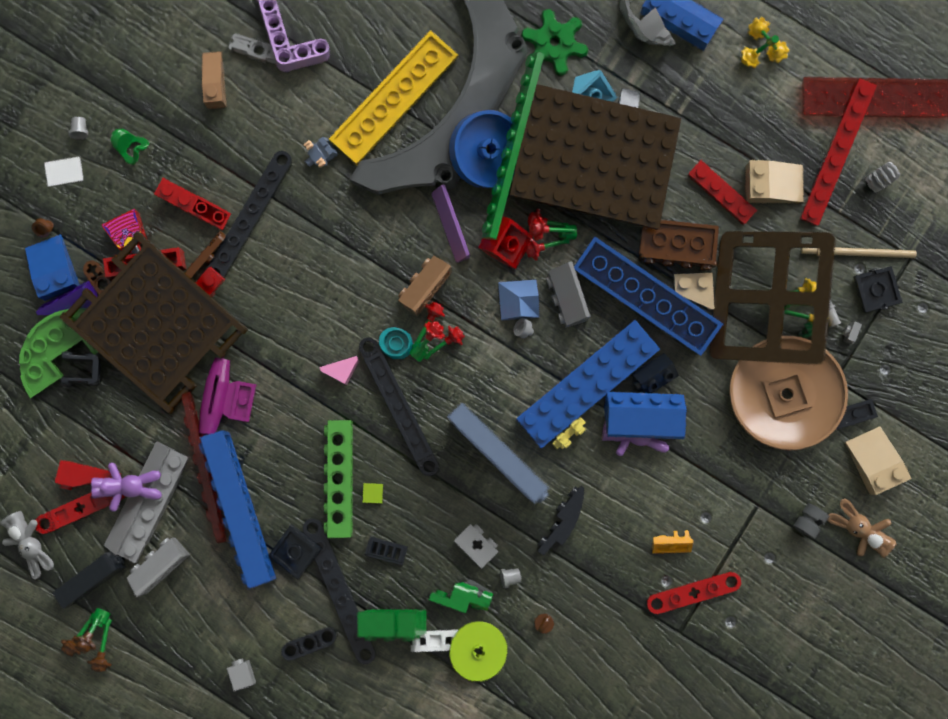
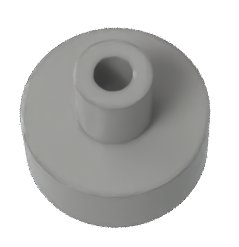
M525 318L519 319L514 326V334L522 339L534 333L531 321Z

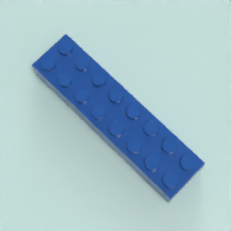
M596 237L593 238L574 266L575 271L700 356L723 325L713 316Z
M634 320L516 420L541 449L604 397L607 392H610L658 352L660 348L638 322Z
M222 430L201 437L199 447L202 454H205L207 458L205 466L208 473L211 472L213 477L211 484L213 490L217 491L219 499H217L219 509L223 510L225 514L223 522L226 529L229 528L231 533L229 541L232 548L235 547L237 552L235 559L237 565L241 566L243 574H241L243 584L251 588L277 579L270 556H268L269 553L230 432Z

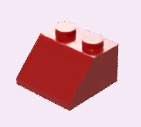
M502 216L497 239L488 240L483 238L478 248L494 259L516 269L525 253V245L528 244L530 238L533 239V236L512 219Z

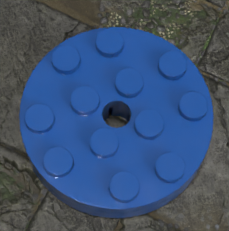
M494 110L479 111L466 116L455 127L449 144L450 159L457 174L468 184L479 188H492L496 184L498 178L496 175L497 170L502 162L501 154L507 143L506 135L512 124L511 118L506 114ZM487 145L490 148L489 154L487 153L486 149H483Z

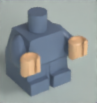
M325 137L320 138L315 144L310 140L304 144L310 156L305 161L309 167L314 163L320 168L327 165V162L339 154L329 139Z

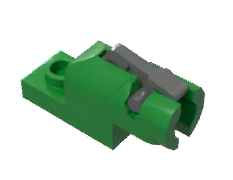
M469 579L465 583H455L451 597H447L448 593L436 590V593L431 592L429 600L466 613L469 605L471 608L487 611L493 593L491 590Z

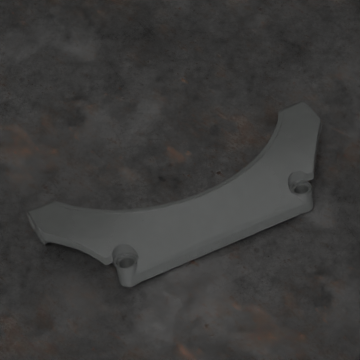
M464 0L473 25L474 51L471 69L459 98L443 120L418 141L392 154L360 161L350 178L353 184L379 196L383 193L404 188L435 186L437 181L442 185L444 184L446 189H453L457 186L461 177L455 171L449 154L450 139L455 127L463 118L472 113L484 110L497 111L528 54V48L523 38L516 35L518 28L504 0ZM451 175L449 180L444 181L447 176Z

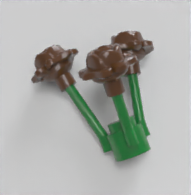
M96 608L77 636H74L72 640L61 641L63 644L61 650L71 657L75 653L81 654V652L87 653L90 650L95 651L96 645L91 640L93 637L92 633L96 627L102 628L105 625L100 652L97 653L96 658L87 661L91 665V670L105 672L106 667L112 666L105 659L106 653L104 652L109 626L112 622L109 619L111 614ZM90 624H92L90 630L86 632L84 636H82L84 632L87 630V628L90 626Z

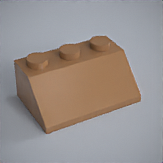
M434 255L431 259L427 258L421 266L423 268L419 274L415 273L410 280L411 285L407 289L403 288L398 295V302L416 317L452 273L451 266Z

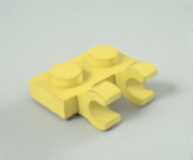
M581 417L573 421L564 433L556 437V440L552 443L554 448L557 450L561 447L563 450L570 446L572 443L569 438L573 434L578 436L585 432L586 429L583 425L586 422Z

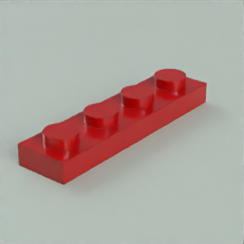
M702 160L688 173V176L742 225L757 211Z

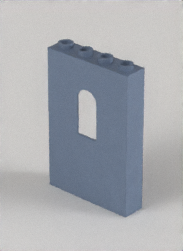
M463 403L448 417L449 422L532 503H539L548 495L546 491L549 488Z

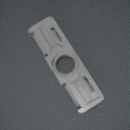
M238 34L233 35V42L229 45L231 52L234 50V52L247 55L248 58L264 63L267 61L276 64L271 44ZM255 48H264V53L256 55L254 53ZM284 57L280 59L281 62H287L288 58Z

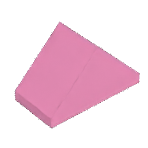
M357 356L322 366L320 371L347 385L359 363V359Z

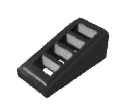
M370 536L365 555L403 565L408 546ZM377 542L376 553H372L374 543ZM382 544H385L384 554L380 555ZM390 546L393 547L391 558L387 557ZM397 548H400L401 552L399 555V559L397 560L395 559V555L397 552Z

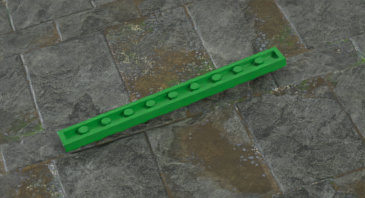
M540 52L530 54L525 62L526 70L520 81L521 89L516 97L517 105L511 116V128L506 135V147L502 151L501 166L496 174L498 178L492 189V201L487 208V220L482 227V238L497 239L544 54Z

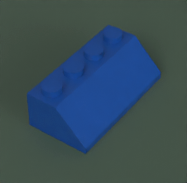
M646 0L640 14L646 16L656 8L667 30L703 51L723 21L721 17L692 0Z
M607 392L604 403L607 437L685 439L686 405L684 395Z

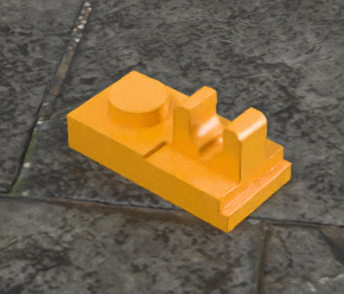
M687 530L684 532V537H679L677 531H674L672 537L665 535L653 537L652 553L691 552L693 539L689 537V531Z

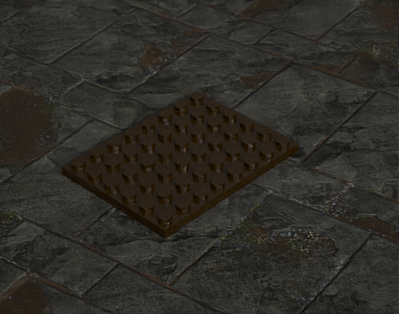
M537 84L509 196L658 230L681 118Z

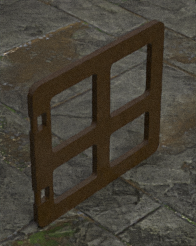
M725 232L721 237L713 317L723 323V325L710 342V355L720 360L820 365L823 363L836 244L835 236L829 232ZM744 237H753V243H743ZM802 237H812V244L802 243ZM735 248H775L773 282L770 290L731 289ZM817 248L820 250L817 285L814 292L787 291L791 249ZM731 303L765 304L770 306L767 343L764 348L725 345L728 307ZM788 305L814 307L811 347L809 350L781 348L784 310Z

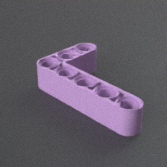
M257 0L278 69L290 71L321 63L329 58V44L323 39L290 46L276 0ZM267 7L273 8L271 11L265 10ZM272 24H278V25H279V26L276 27V28L270 27ZM277 41L284 42L282 45L275 44ZM322 48L325 52L319 53L317 49ZM301 53L307 54V56L304 58H301L298 55ZM282 57L289 59L287 62L280 61Z

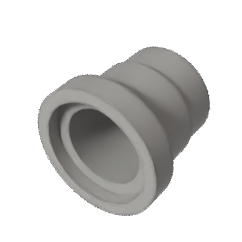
M73 117L71 119L69 137L73 139H85L88 137L85 118Z
M518 568L500 569V578L504 589L510 585L521 583V575Z

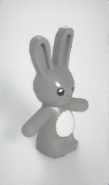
M19 511L10 514L0 521V524L7 529L8 535L11 537L2 541L3 545H18V553L26 559L33 579H38L41 576L38 561L45 570L53 569L54 564L51 558L42 551L40 542L36 538L31 537L37 526L36 520H31L27 525L23 513Z

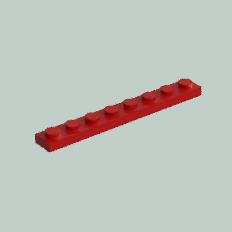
M860 78L857 80L799 218L800 220L819 226L877 85Z

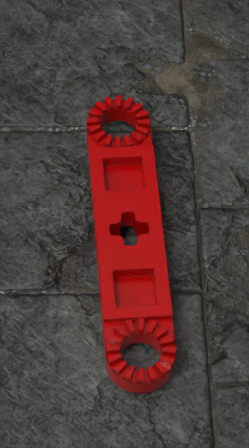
M91 492L38 516L36 519V531L41 534H48L110 506L113 496L93 498ZM122 495L120 501H122L126 496ZM79 503L81 505H85L83 513L81 511H76V508L79 507ZM43 519L50 521V526L47 530L41 528L40 524Z
M726 572L649 596L646 602L647 608L654 614H660L731 593L740 588L741 578L734 572ZM729 576H733L736 579L734 587L726 585V579ZM692 587H694L695 590H699V593L696 594V598H694L691 595L689 596V592H691ZM659 598L661 600L662 606L660 609L652 608L651 602L653 599Z

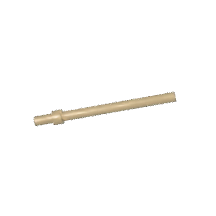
M835 247L834 255L916 258V251ZM801 248V254H816V256H819L820 250L817 248Z

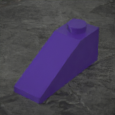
M87 281L42 304L36 313L37 315H51L55 312L69 309L82 295L81 292L84 288H88L96 297L99 295L91 283ZM87 300L81 308L87 309L92 303Z

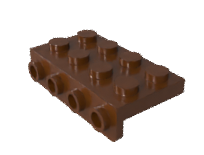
M661 220L658 230L642 227L638 260H642L644 264L660 262L663 266L679 264L682 268L698 266L701 270H712V268L717 266L716 254L719 226Z

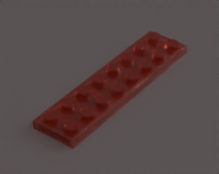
M804 77L802 79L803 116H843L859 78ZM860 78L877 85L864 117L948 118V79Z

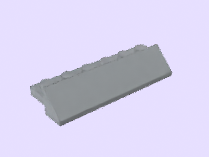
M156 441L140 475L150 471H159L161 477L157 481L143 484V487L159 490L162 493V497L157 500L142 496L128 497L104 544L107 549L134 563L138 562L183 476L181 474L189 457Z

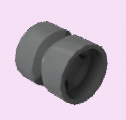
M807 503L802 511L803 516L797 518L793 527L806 536L816 539L821 531L819 527L824 526L830 516L813 504Z

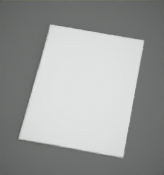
M80 157L45 163L48 186L83 180Z

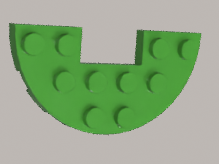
M80 308L73 315L72 319L76 321L86 309ZM68 309L55 312L38 322L28 333L19 356L20 377L30 398L64 376L52 361L62 352L83 340L92 354L98 353L96 349L59 317Z

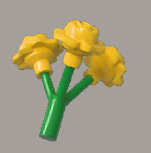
M764 17L760 19L755 18L748 26L750 29L748 31L749 35H752L754 39L765 37L766 43L759 49L754 50L745 47L741 51L742 63L746 66L756 68L760 64L758 61L760 52L767 47L769 50L766 54L771 62L776 61L779 63L782 59L788 57L786 53H789L790 49L786 46V42H780L777 35L771 38L767 35V32L770 31L768 27L770 23L765 21Z

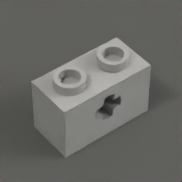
M470 524L454 541L483 568L498 553L496 550L498 545L491 538L486 540L482 535L484 531L477 524L474 526ZM474 540H481L483 547L481 549H474L472 542Z

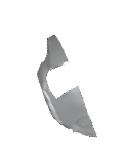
M620 0L619 9L638 39L649 44L675 45L674 39L665 28L656 8L640 21L629 8L630 1L632 0Z

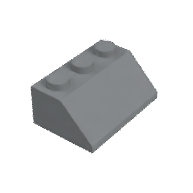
M572 261L550 270L546 281L548 287L553 288L555 295H552L554 305L559 307L560 313H558L560 323L564 324L565 328L588 321L590 314Z
M166 538L159 544L160 549L156 552H150L144 558L146 561L141 566L137 564L129 571L131 574L127 579L137 597L148 594L190 556L176 538Z

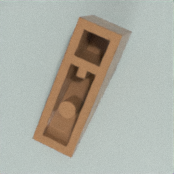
M222 52L203 53V102L208 109L227 107Z

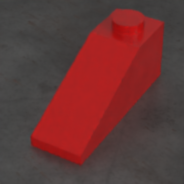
M60 460L55 483L61 484L60 488L72 490V487L90 485L92 478H112L109 470Z

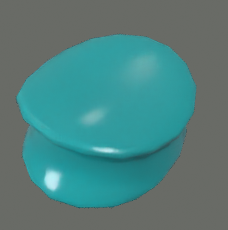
M390 327L381 333L379 345L386 356L392 359H403L410 354L409 352L413 348V340L411 335L405 330Z

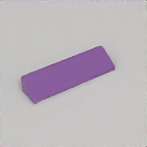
M443 184L432 192V196L455 261L461 262L469 259L470 253L446 186Z

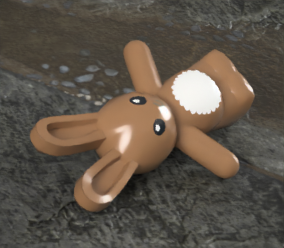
M847 499L840 501V507L850 519L836 513L829 514L828 521L830 523L846 528L851 535L861 538L857 550L859 556H864L867 545H869L882 558H885L896 546V541L880 531L891 525L889 519L871 526L869 520L865 516L858 514L855 507Z

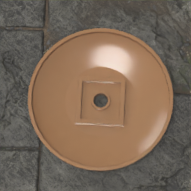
M782 336V349L809 350L811 347V340L797 336ZM767 339L757 343L753 347L764 348L766 346ZM825 350V359L820 365L739 361L731 377L730 401L738 422L754 439L776 449L801 450L822 442L838 427L846 411L848 388L840 365ZM790 390L792 398L785 399L782 396V391Z

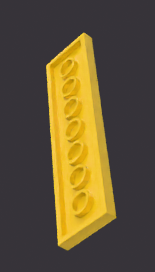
M430 30L329 138V141L358 165L458 58V54Z

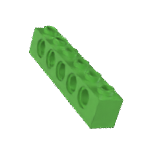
M328 421V425L324 426V435L328 437V444L324 445V455L328 456V464H324V475H328V483H324V494L327 495V502L324 503V514H327V522H324V534H327V538L353 537V421ZM337 435L343 437V443L339 446H336L333 442L334 437ZM337 454L343 456V462L340 465H336L333 461L334 456ZM338 473L343 476V482L339 485L333 481L334 476ZM336 493L343 495V501L340 504H336L333 500ZM337 512L343 515V521L339 524L333 520V516Z

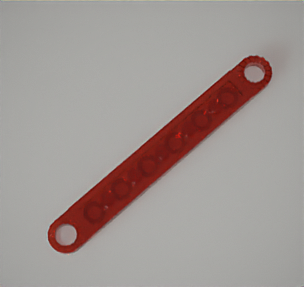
M191 392L182 394L186 413L184 423L186 428L190 430L188 440L190 446L194 447L195 451L193 461L199 468L197 478L199 484H202L204 489L202 499L208 506L206 516L208 521L212 523L214 536L219 544L226 542V533L223 532L225 529L217 503L216 491L213 490L211 480H213L211 472L208 473L205 466L207 458L205 454H202L199 443H201L200 438L203 436L199 433V419L197 411H195V402H192L194 399Z

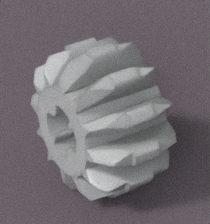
M887 162L868 175L866 182L870 189L874 192H879L897 180L900 173L892 162Z

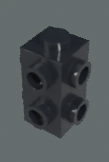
M664 353L632 373L635 379L633 382L638 392L642 391L643 393H653L679 376L674 363Z

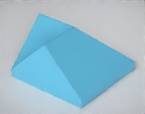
M601 70L575 77L573 93L611 102L617 98Z

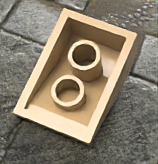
M750 160L745 166L746 200L749 203H803V165L769 160Z
M880 426L845 442L870 495H877L911 479L903 460Z

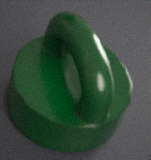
M809 321L803 324L805 328L799 331L798 336L805 339L810 338L811 340L813 324Z

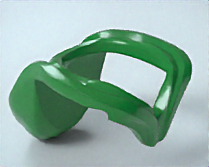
M125 129L114 130L110 138L112 147L131 165L137 163L139 151L145 150L150 144L147 139L137 137ZM134 142H139L141 145L134 148L133 157L127 154L128 147Z

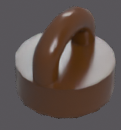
M42 218L37 219L32 224L33 232L42 238L47 237L54 227L51 221Z
M540 614L535 618V628L540 633H548L553 629L554 621L549 614Z

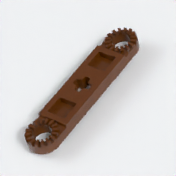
M219 231L216 237L210 241L184 273L192 278L204 262L208 264L215 256L212 254L213 251L219 246L226 235Z

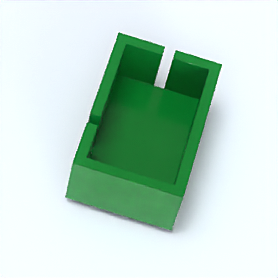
M369 609L358 612V637H365V640L383 638L385 641H392L403 637V641H413L419 639L420 635L426 634V610Z

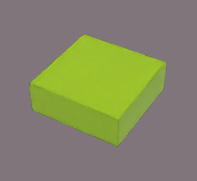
M364 483L363 503H383V484Z

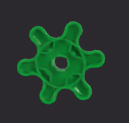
M546 9L541 14L543 26L538 30L525 28L521 32V37L524 41L531 42L535 46L534 53L540 52L544 54L543 62L552 63L555 74L564 76L568 72L566 64L568 57L575 55L582 58L588 54V47L574 39V34L581 28L582 22L579 18L572 17L567 23L561 24L556 21L555 13L550 9ZM551 38H559L560 44L552 46L549 41Z

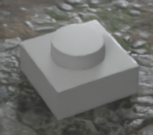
M852 322L846 325L843 331L845 336L843 342L848 344L854 343L862 324Z

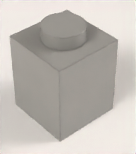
M243 658L231 662L232 666L228 667L227 670L234 691L256 683L249 660L243 661Z

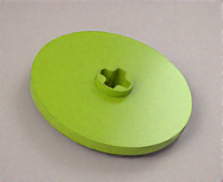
M481 621L468 623L461 627L452 638L449 649L450 660L454 669L468 680L484 681L490 679L501 670L506 661V640L503 634L489 623ZM481 646V650L483 652L482 654H478L476 656V652H474V649H479Z

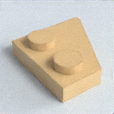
M712 273L673 275L674 291L695 304L698 303L709 310H714Z

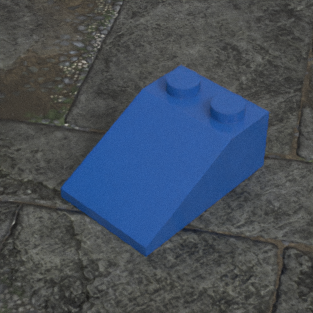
M62 235L25 248L31 279L38 298L46 301L80 285Z

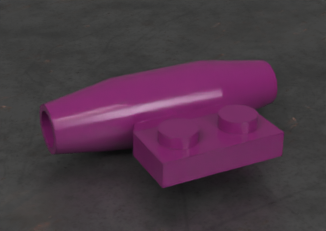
M214 358L206 379L200 407V434L210 435L216 433L223 414L231 420L248 423L250 421L257 385L240 381L229 383L230 360Z

